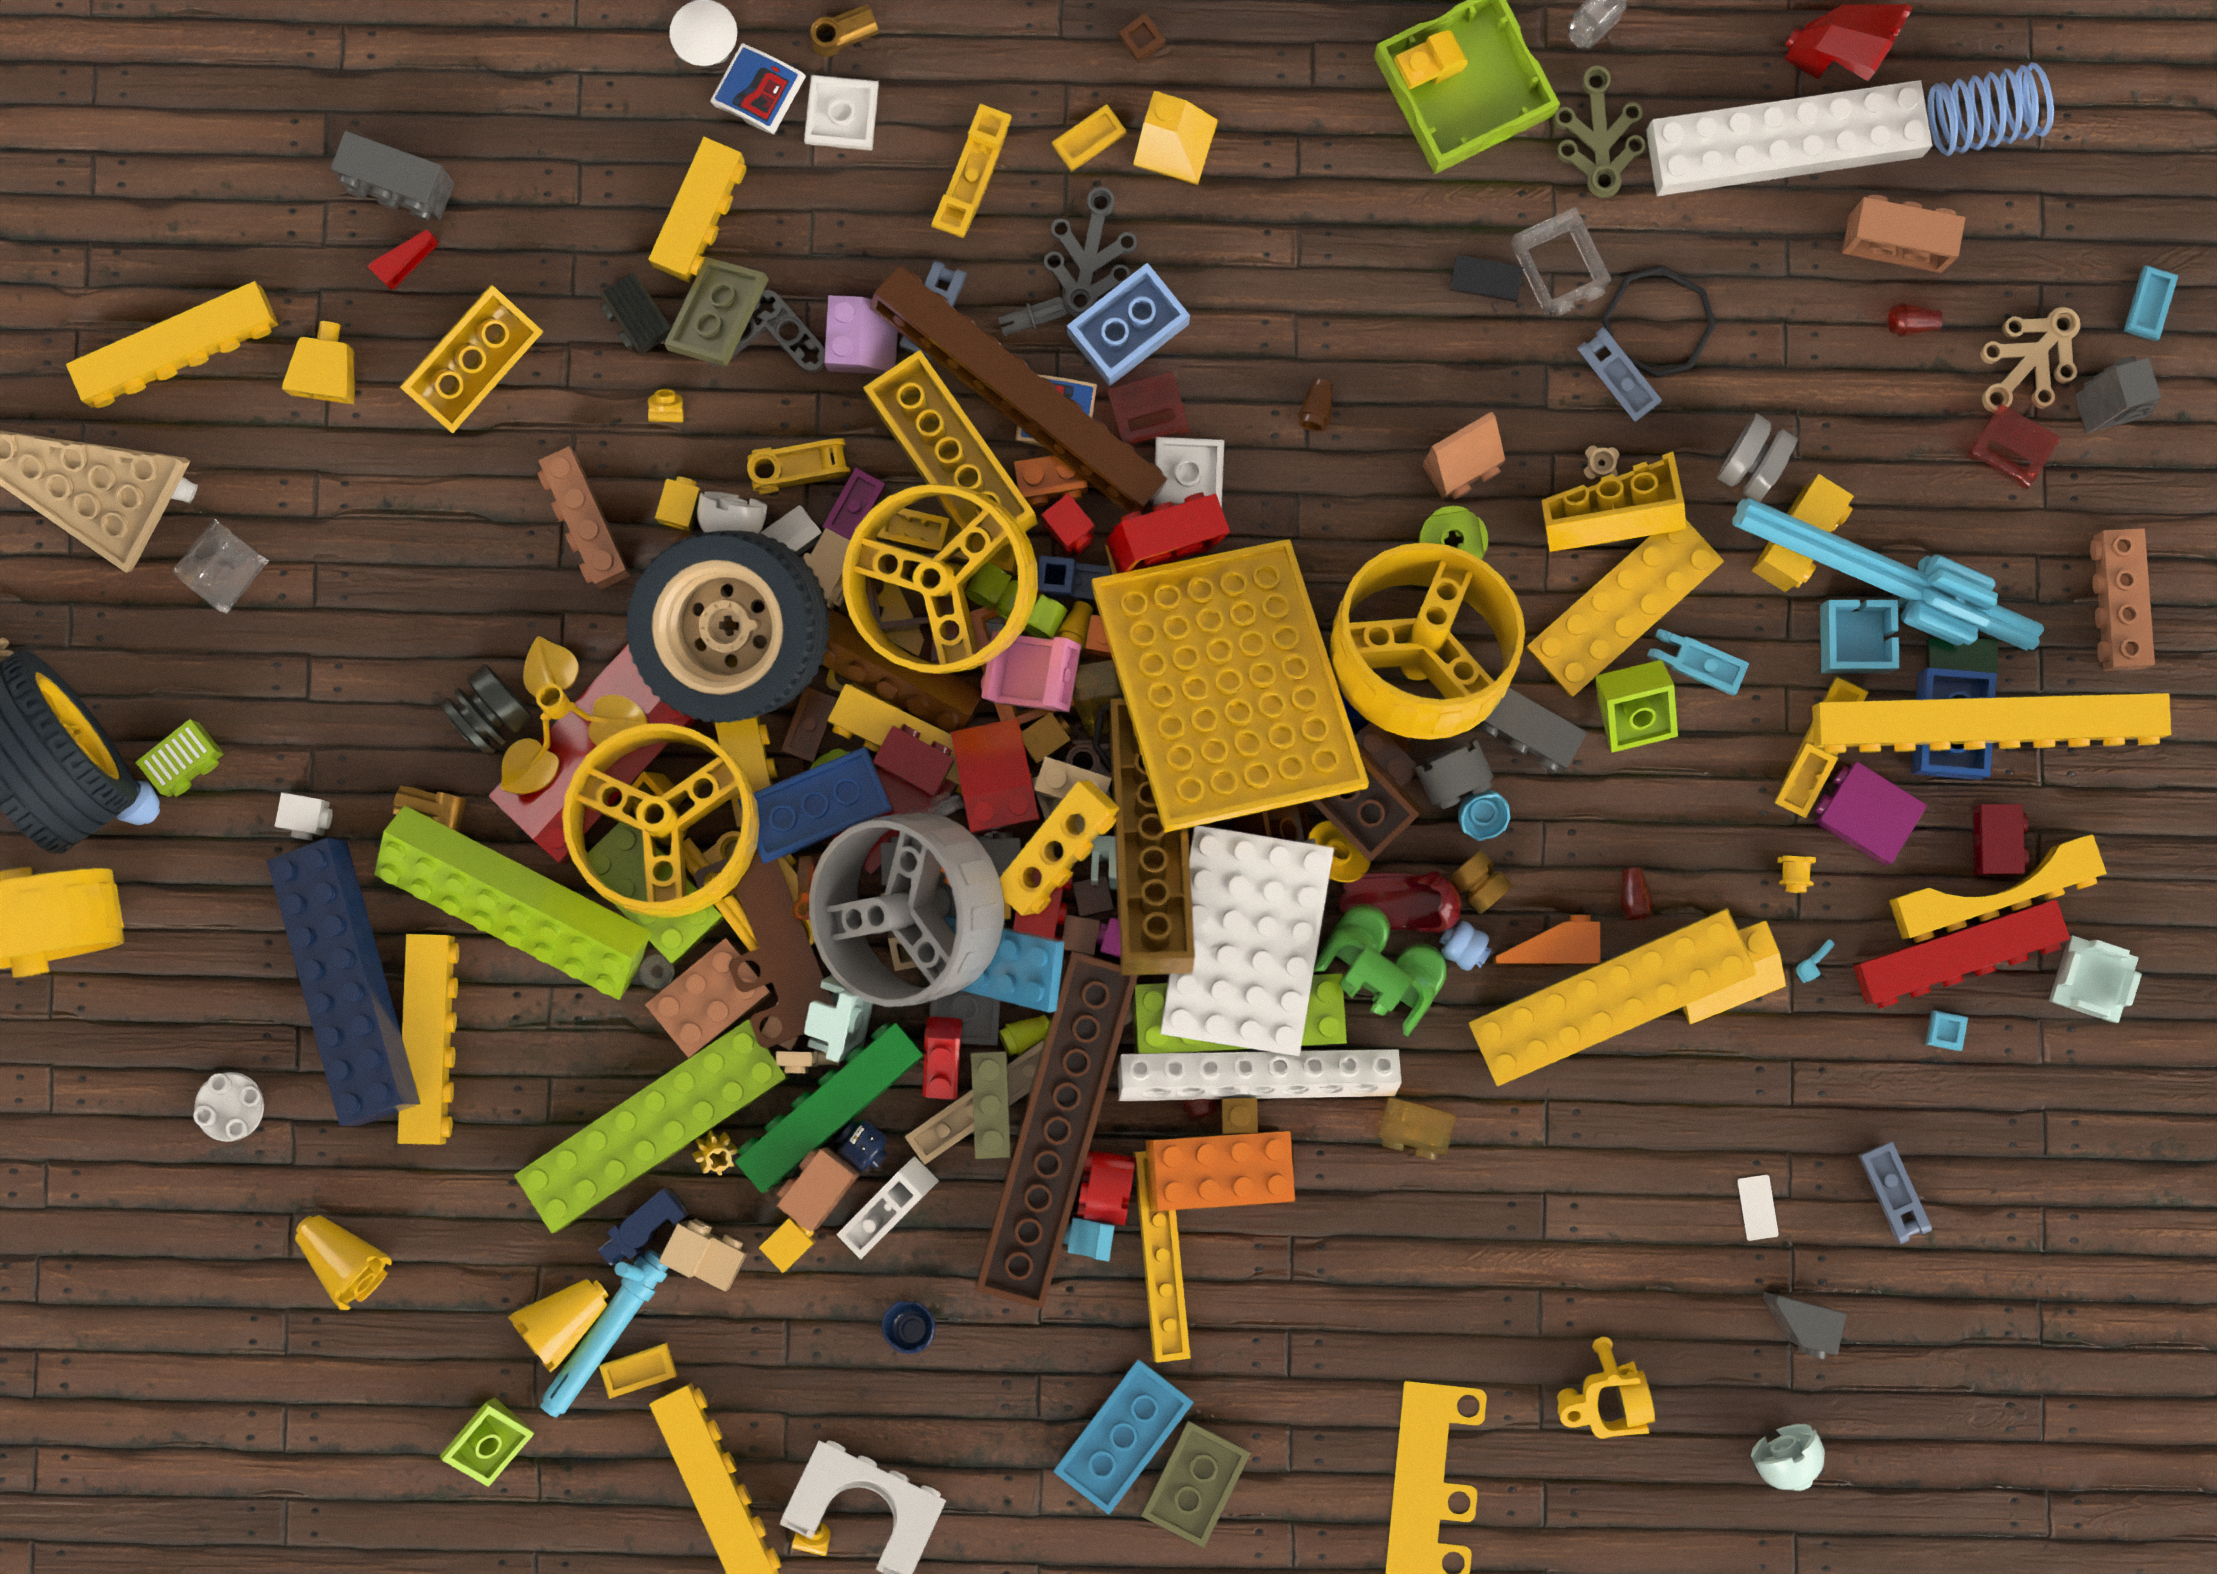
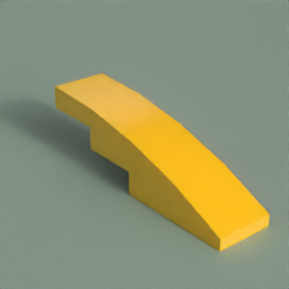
M903 508L890 518L878 533L877 538L932 554L939 553L960 531L949 518ZM1010 542L1002 547L988 563L999 567L1006 573L1015 574L1017 561ZM962 550L950 558L966 563L969 562V557Z
M1836 675L1823 702L1864 701L1868 691ZM1813 721L1775 799V804L1804 818L1810 812L1838 759V753L1828 754L1825 753L1824 747L1814 748Z

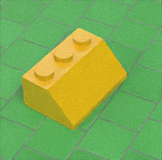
M1767 921L1758 922L1738 930L1757 974L1683 1006L1682 1008L1689 1025L1786 986L1780 953Z

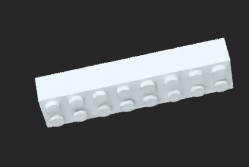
M1921 80L1652 119L1646 130L1656 196L1921 158L1932 147Z

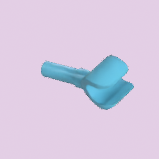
M1830 939L1810 958L1796 966V973L1803 983L1809 982L1821 974L1815 964L1820 962L1835 945Z

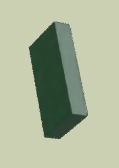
M1942 639L1926 640L1927 668L1998 673V639H1977L1970 645L1963 643L1960 646Z

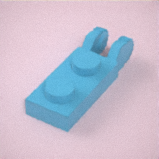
M1663 629L1657 630L1655 637L1660 641L1680 648L1676 657L1666 654L1659 649L1651 648L1647 654L1649 658L1654 661L1662 660L1664 665L1671 666L1672 670L1732 696L1737 694L1749 666L1748 662L1687 636L1683 638Z

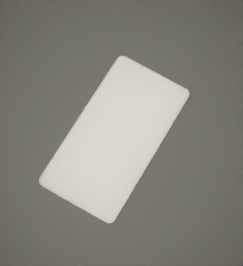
M1769 1175L1738 1179L1747 1240L1777 1237L1779 1233Z

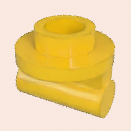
M670 389L656 391L648 399L649 422H684L682 397Z
M820 1522L812 1539L795 1532L792 1548L826 1557L830 1540L829 1528Z

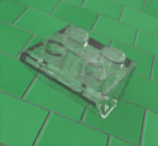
M214 518L171 572L214 608L227 614L269 560Z

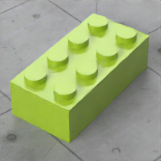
M619 822L587 854L592 867L600 879L613 892L626 898L647 902L643 832ZM656 844L657 857L661 855L667 856ZM672 865L663 866L658 872L659 881L669 880L673 875ZM686 875L688 896L699 889ZM615 904L630 921L651 931L649 941L674 965L680 963L725 919L714 904L699 912L680 917H650L630 912Z

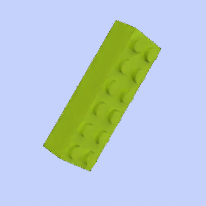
M1342 974L1313 975L1301 1046L1347 1043L1344 992L1339 984L1343 978ZM1168 983L1135 985L1131 999L1135 1054L1251 1049L1160 1034Z

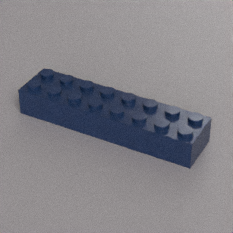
M325 838L267 860L339 1125L360 1126L419 1105L420 1100L347 841Z

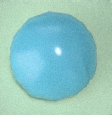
M1490 789L1473 795L1472 792L1463 798L1458 808V821L1464 834H1468L1477 841L1497 837L1506 830L1511 818L1508 802L1502 795Z

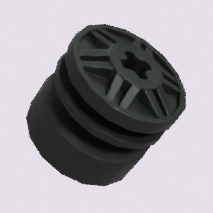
M484 664L468 678L471 687L475 691L471 697L457 687L454 690V694L462 705L458 707L448 697L441 701L440 704L446 711L450 723L470 745L475 746L487 756H490L495 752V748L487 739L489 735L503 745L506 739L499 727L504 723L514 732H518L533 718V715L505 682L488 665Z

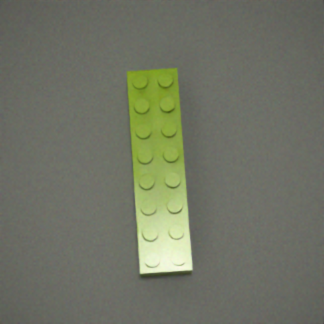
M406 805L402 807L383 832L374 875L382 878L385 882L413 894L416 898L442 909L449 915L460 918L478 930L499 938L509 946L516 947L534 956L540 962L547 963L565 972L568 976L578 979L617 1000L621 999L637 975L651 934L650 930Z
M750 1019L514 1175L552 1234L561 1231L696 1141V1139L708 1133L709 1130L714 1129L790 1078L788 1073H784L785 1069L783 1066H776V1055L771 1047L763 1048L758 1044Z

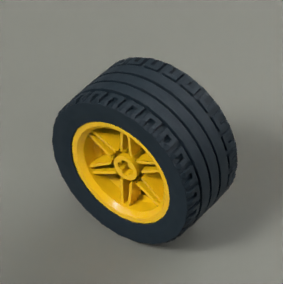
M18 650L5 660L0 661V810L26 837L49 853L62 854L133 805L138 795L137 786L116 746L71 687L41 658L32 652Z

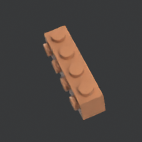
M569 446L538 460L542 468L541 471L537 472L545 491L551 489L556 501L551 503L558 520L560 522L565 520L570 532L566 533L565 536L572 551L576 552L579 550L584 563L579 564V567L586 582L590 583L593 581L602 590L630 577L629 569L576 453Z
M2145 528L2103 530L2094 535V540L2090 544L2091 559L2096 561V574L2093 576L2092 585L2094 593L2098 594L2099 608L2095 611V623L2097 628L2101 630V642H2099L2097 648L2098 659L2100 662H2103V671L2145 669L2155 665Z

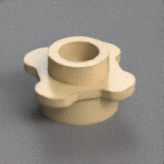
M1596 446L1588 447L1585 452L1588 462L1587 467L1584 469V475L1588 479L1605 477L1610 474H1614L1617 477L1618 471L1615 467L1619 458L1618 450L1614 447L1609 449L1597 448ZM1603 460L1605 465L1600 466L1598 462Z

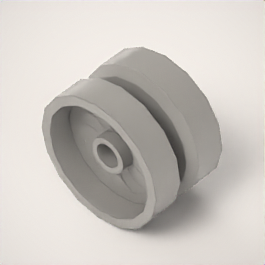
M1756 413L1728 454L1717 475V479L1733 487L1742 480L1747 471L1750 472L1743 486V494L1760 502L1785 469L1798 441V437L1785 429H1781L1766 444L1765 442L1771 432V421Z

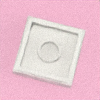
M811 75L804 138L805 144L872 150L879 90L878 81Z
M1156 437L1155 465L1161 469L1163 475L1168 479L1161 492L1153 500V506L1156 507L1166 502H1172L1173 506L1185 503L1184 499L1186 497L1203 492L1204 496L1216 493L1222 507L1224 440Z

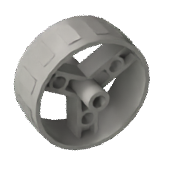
M931 813L894 814L873 818L852 826L830 843L821 855L813 873L809 893V918L813 939L823 962L834 978L849 992L866 1002L884 1007L913 1006L954 994L981 976L990 965L1000 944L1004 926V898L1000 879L990 856L979 840L962 825L947 817ZM890 829L899 830L900 835L885 895L858 900V884L861 869L869 851L878 839ZM941 867L947 875L954 894L957 909L956 935L943 919L949 912L950 899L948 893L940 886H937ZM892 930L931 985L927 988L914 986L893 975L879 961L870 948L865 935Z

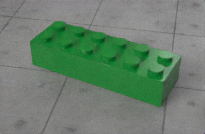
M886 1022L871 1035L875 1040L866 1049L863 1046H858L844 1058L848 1063L840 1071L834 1068L831 1069L818 1081L821 1087L812 1094L810 1091H806L791 1104L795 1109L787 1117L784 1114H779L764 1127L768 1132L760 1140L758 1137H753L738 1149V1153L741 1156L734 1162L762 1194L776 1186L802 1163L811 1150L814 1151L820 1148L924 1058L923 1050L900 1024L895 1023L891 1026L890 1023Z

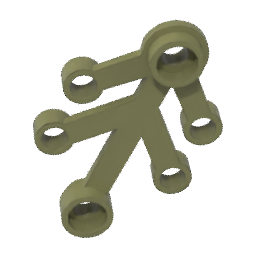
M1593 66L1586 71L1582 79L1583 89L1586 93L1590 94L1593 131L1575 117L1574 111L1569 107H1561L1557 110L1554 116V124L1561 130L1568 129L1595 152V164L1578 151L1577 144L1572 140L1562 141L1557 148L1556 154L1560 161L1564 163L1571 162L1588 177L1587 186L1594 196L1610 198L1618 192L1621 186L1620 173L1633 158L1642 155L1646 144L1642 137L1638 135L1630 136L1624 144V150L1611 164L1609 149L1630 125H1635L1639 122L1643 110L1638 103H1627L1621 111V116L1607 131L1604 92L1607 91L1610 85L1611 76L1606 68ZM1596 78L1601 82V87L1594 88L1590 85L1589 81ZM1634 109L1638 116L1631 119L1626 115V110ZM1563 113L1569 115L1570 122L1562 123L1559 120V115ZM1637 142L1640 145V150L1637 152L1630 150L1629 143ZM1568 146L1573 150V155L1565 156L1561 149ZM1598 178H1607L1610 183L1609 186H1600Z

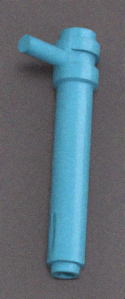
M647 1249L644 1255L640 1254L634 1262L635 1265L619 1262L615 1266V1273L623 1277L620 1281L622 1286L542 1396L543 1402L540 1407L545 1412L556 1418L560 1413L564 1414L644 1301H649L654 1295L656 1284L658 1282L662 1283L668 1275L666 1270L669 1267L659 1263L661 1255L651 1249Z

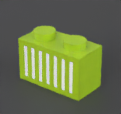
M189 719L137 760L136 764L161 795L168 797L174 795L177 797L192 786L190 781L200 773L205 775L216 768L219 764L218 759L224 753L199 722Z

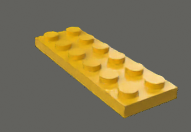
M1687 520L1685 530L1650 535L1525 648L1568 696L1572 698L1720 566L1724 560Z

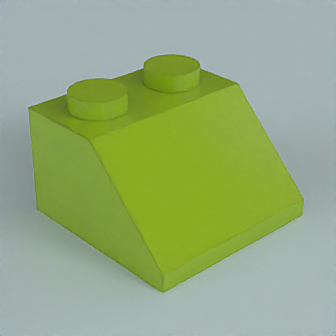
M1662 660L1595 676L1598 705L1612 753L1678 737L1674 683Z

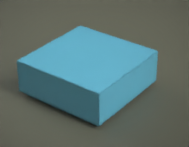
M1931 1011L1925 1045L1962 1051L1968 1017Z

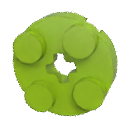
M1461 506L1443 507L1436 510L1425 521L1419 534V543L1445 545L1444 540L1449 537V532H1455L1456 537H1462L1463 543L1458 544L1457 549L1469 552L1482 560L1488 547L1487 529L1484 522L1469 512L1468 509Z

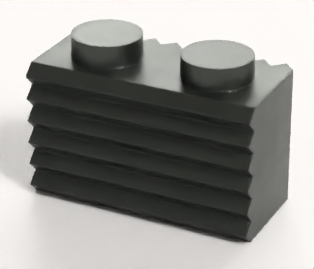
M631 272L628 276H625L600 293L605 300L600 307L611 323L616 319L620 323L623 331L618 334L629 351L636 348L638 353L642 355L667 339L671 327L635 272Z

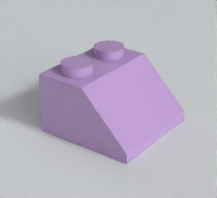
M828 295L824 362L828 371L884 374L896 366L898 330L870 309L872 299Z

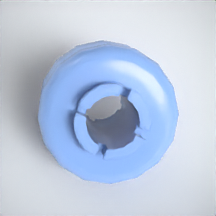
M1464 920L1460 921L1456 927L1445 930L1439 940V943L1444 944L1441 950L1444 958L1456 962L1465 971H1470L1475 964L1481 968L1492 950L1486 947L1490 940L1489 936L1485 932L1475 930L1469 922Z

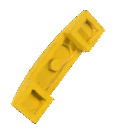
M983 104L979 105L968 132V140L947 192L943 194L931 227L964 238L989 183L1012 115Z

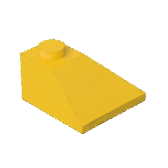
M1154 91L1143 124L1133 165L1198 185L1218 120L1187 100Z

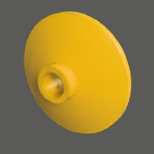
M1330 820L1317 824L1311 830L1307 839L1315 838L1316 845L1334 848L1329 874L1330 879L1344 883L1354 882L1364 875L1362 873L1368 871L1370 862Z

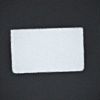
M797 506L762 531L761 534L775 538L779 543H785L789 549L797 552V556H800L817 544L822 532L803 507Z

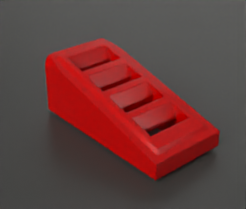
M426 229L375 259L367 267L391 291L395 290L436 248L439 242Z

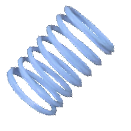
M2031 62L2028 67L2021 64L2016 72V76L2010 69L2005 68L2000 75V80L1996 74L1990 71L1985 77L1984 83L1978 76L1973 75L1968 82V87L1964 81L1957 78L1952 86V91L1942 81L1940 84L1935 83L1928 95V118L1932 137L1938 150L1944 156L1950 157L1954 151L1964 154L1969 147L1979 151L1985 144L1996 147L2001 140L2011 144L2017 137L2028 140L2033 134L2041 137L2046 136L2052 128L2054 105L2050 84L2045 72L2037 63ZM2032 69H2035L2039 74L2046 96L2047 123L2044 129H2041L2038 125V94L2036 83L2031 73ZM2024 72V77H2023V91H2022V73ZM2007 75L2014 91L2016 104L2015 122L2006 94ZM1991 79L1994 82L1998 96L2000 111L1999 125L1997 123L1991 102ZM1975 83L1978 86L1982 100L1983 128L1975 104ZM1959 86L1962 90L1966 104L1968 125L1967 131L1965 129L1959 107ZM1935 92L1938 119L1943 135L1950 145L1949 150L1945 149L1938 134L1934 112ZM1943 99L1949 116L1950 132L1945 119ZM2022 117L2029 128L2026 134L2020 131ZM2006 120L2013 131V135L2010 137L2004 135ZM1990 123L1997 135L1994 141L1988 138ZM1974 126L1981 138L1978 144L1972 141ZM1958 129L1965 141L1963 147H1958L1956 144Z

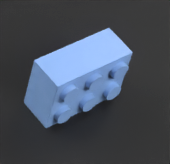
M1146 263L1067 325V335L1110 387L1188 326L1190 315L1151 266Z

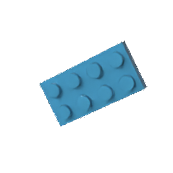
M945 916L946 923L956 935L957 916ZM1003 927L1000 944L990 965L977 980L961 991L1045 1012L1057 1011L1064 941Z
M1138 1358L1053 1472L1109 1515L1194 1401Z

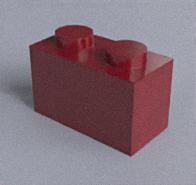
M905 724L900 729L892 726L873 763L935 797L955 762L954 758L949 756L952 750L934 740L931 746L919 740L921 733Z
M1981 804L1973 807L1974 876L2019 875L2025 873V867L2029 865V850L2027 847H2024V833H2027L2028 815L2026 812H2023V804Z

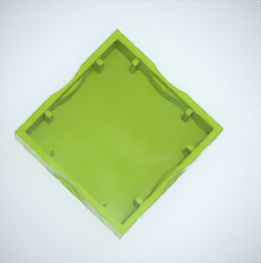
M1466 0L1456 5L1443 16L1432 21L1419 23L1376 46L1374 58L1434 174L1555 116L1560 105L1539 62L1526 47L1520 26L1506 0ZM1447 30L1452 31L1468 61L1464 71L1435 85L1432 80H1429L1409 90L1394 62L1395 56L1426 42L1427 38L1431 35Z

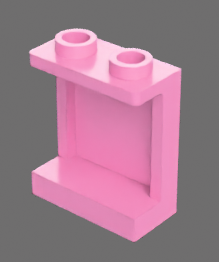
M1000 631L992 632V638L988 644L995 639ZM1018 636L1009 648L987 663L986 672L981 680L982 698L996 704L1070 712L1081 644L1061 637L1044 639Z

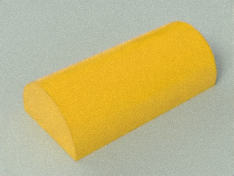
M490 285L399 387L440 424L453 433L538 339L543 331L493 285Z

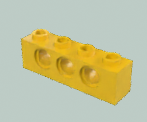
M1077 781L999 878L1004 900L1021 916L1041 913L1051 901L1049 895L1056 886L1060 888L1070 879L1073 874L1070 869L1078 860H1084L1094 849L1092 842L1099 834H1105L1116 822L1114 815L1120 807L1092 781ZM1078 815H1081L1085 820V828L1082 833L1075 826V820ZM1057 841L1061 843L1064 850L1061 859L1055 856L1053 850ZM1035 868L1042 875V881L1039 886L1032 879V873Z

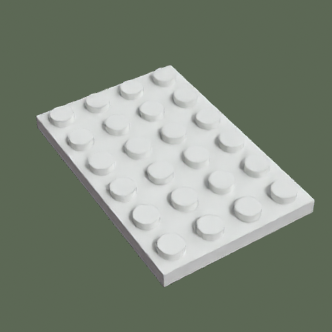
M1199 825L1194 826L1189 861L1195 961L1192 973L1169 974L1160 1034L1300 1056L1333 847Z

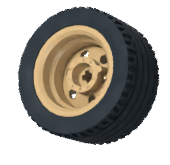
M739 530L705 532L685 537L679 542L669 545L668 549H663L660 555L654 557L651 560V564L644 568L643 575L639 576L636 580V587L632 589L633 596L628 601L629 608L626 611L628 623L625 625V629H627L626 639L627 641L629 640L630 645L628 650L633 658L632 662L638 668V675L644 679L643 683L646 686L649 685L652 689L653 695H657L661 702L669 704L672 710H679L682 715H689L695 720L702 719L704 722L714 721L715 723L741 721L764 715L786 705L789 701H793L799 693L805 690V686L812 682L813 676L819 671V665L823 664V655L828 649L826 646L827 641L830 640L828 629L831 623H828L830 612L827 611L826 604L828 602L823 595L824 589L823 587L820 588L818 577L814 576L812 573L814 570L806 565L804 558L797 556L795 550L789 549L783 542H777L775 538L767 537L761 533ZM725 584L733 586L734 591L730 597L722 588ZM757 600H761L765 604V608L761 613L753 611ZM697 603H702L705 608L701 616H697L694 613V606ZM728 621L738 622L739 629L728 628ZM757 635H762L767 639V645L764 648H761L755 638ZM698 638H702L707 645L704 651H700L696 647V640ZM731 654L735 655L738 659V664L735 667H730L726 663Z

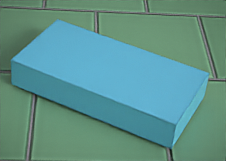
M2147 265L2142 268L2123 332L2155 342L2160 339L2178 275Z

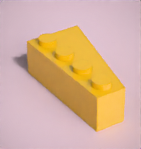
M1673 451L1662 455V460L1650 465L1645 461L1633 466V471L1617 477L1614 474L1602 477L1601 481L1596 485L1588 488L1581 485L1541 500L1549 552L1686 529L1685 504Z

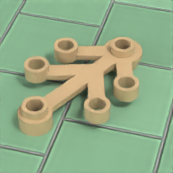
M2060 307L2053 310L2047 318L2022 319L2014 316L2005 321L2002 331L2010 339H2016L2023 333H2046L2038 342L2000 344L1996 341H1991L1982 347L1980 351L1981 359L1988 364H1993L2001 358L2024 357L2001 384H1994L1985 390L1982 396V403L1988 411L2000 413L2008 408L2013 400L2012 391L2034 367L2036 390L2032 394V403L2037 408H2046L2054 402L2055 393L2051 389L2048 351L2057 342L2059 365L2054 369V378L2062 384L2072 381L2077 375V368L2073 364L2071 339L2080 330V319L2076 312L2070 308ZM2058 320H2063L2066 323L2067 329L2065 331L2057 327ZM2009 323H2016L2019 326V332H2011ZM1988 347H1992L1997 351L1996 358L1988 356ZM2061 367H2066L2070 370L2069 378L2061 375ZM2039 392H2045L2048 395L2047 403L2039 400ZM1992 394L2000 397V405L1992 404L1990 400Z

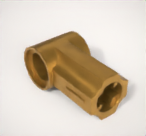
M866 4L833 18L822 17L817 19L811 26V45L816 54L827 58L837 54L843 47L877 35L879 31L871 9ZM823 32H829L835 38L825 43L818 40L817 37Z
M400 785L393 803V814L397 815L402 807L406 805L459 832L467 799L441 792L434 794L421 789Z

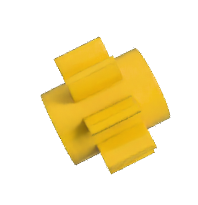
M709 1130L708 1135L702 1139H696L699 1151L692 1153L695 1162L700 1163V1168L704 1174L712 1170L721 1175L722 1171L728 1167H734L731 1155L736 1154L738 1150L734 1143H730V1138L726 1132L719 1136L714 1134L712 1130Z

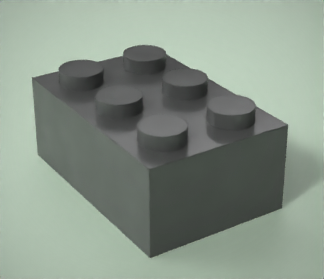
M347 131L343 134L330 168L339 178L338 182L347 187L346 192L365 199L366 194L376 197L379 204L393 210H397L398 206L409 209L410 215L423 221H428L430 217L441 220L455 184L442 165Z

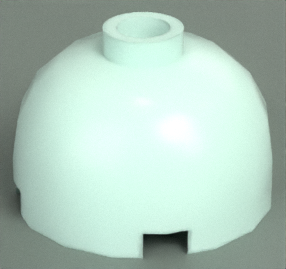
M1793 1424L1777 1430L1782 1436L1767 1443L1766 1436L1760 1439L1753 1447L1751 1457L1764 1481L1775 1488L1795 1491L1805 1490L1812 1485L1823 1469L1825 1458L1823 1445L1816 1430L1814 1429L1813 1431L1808 1424Z

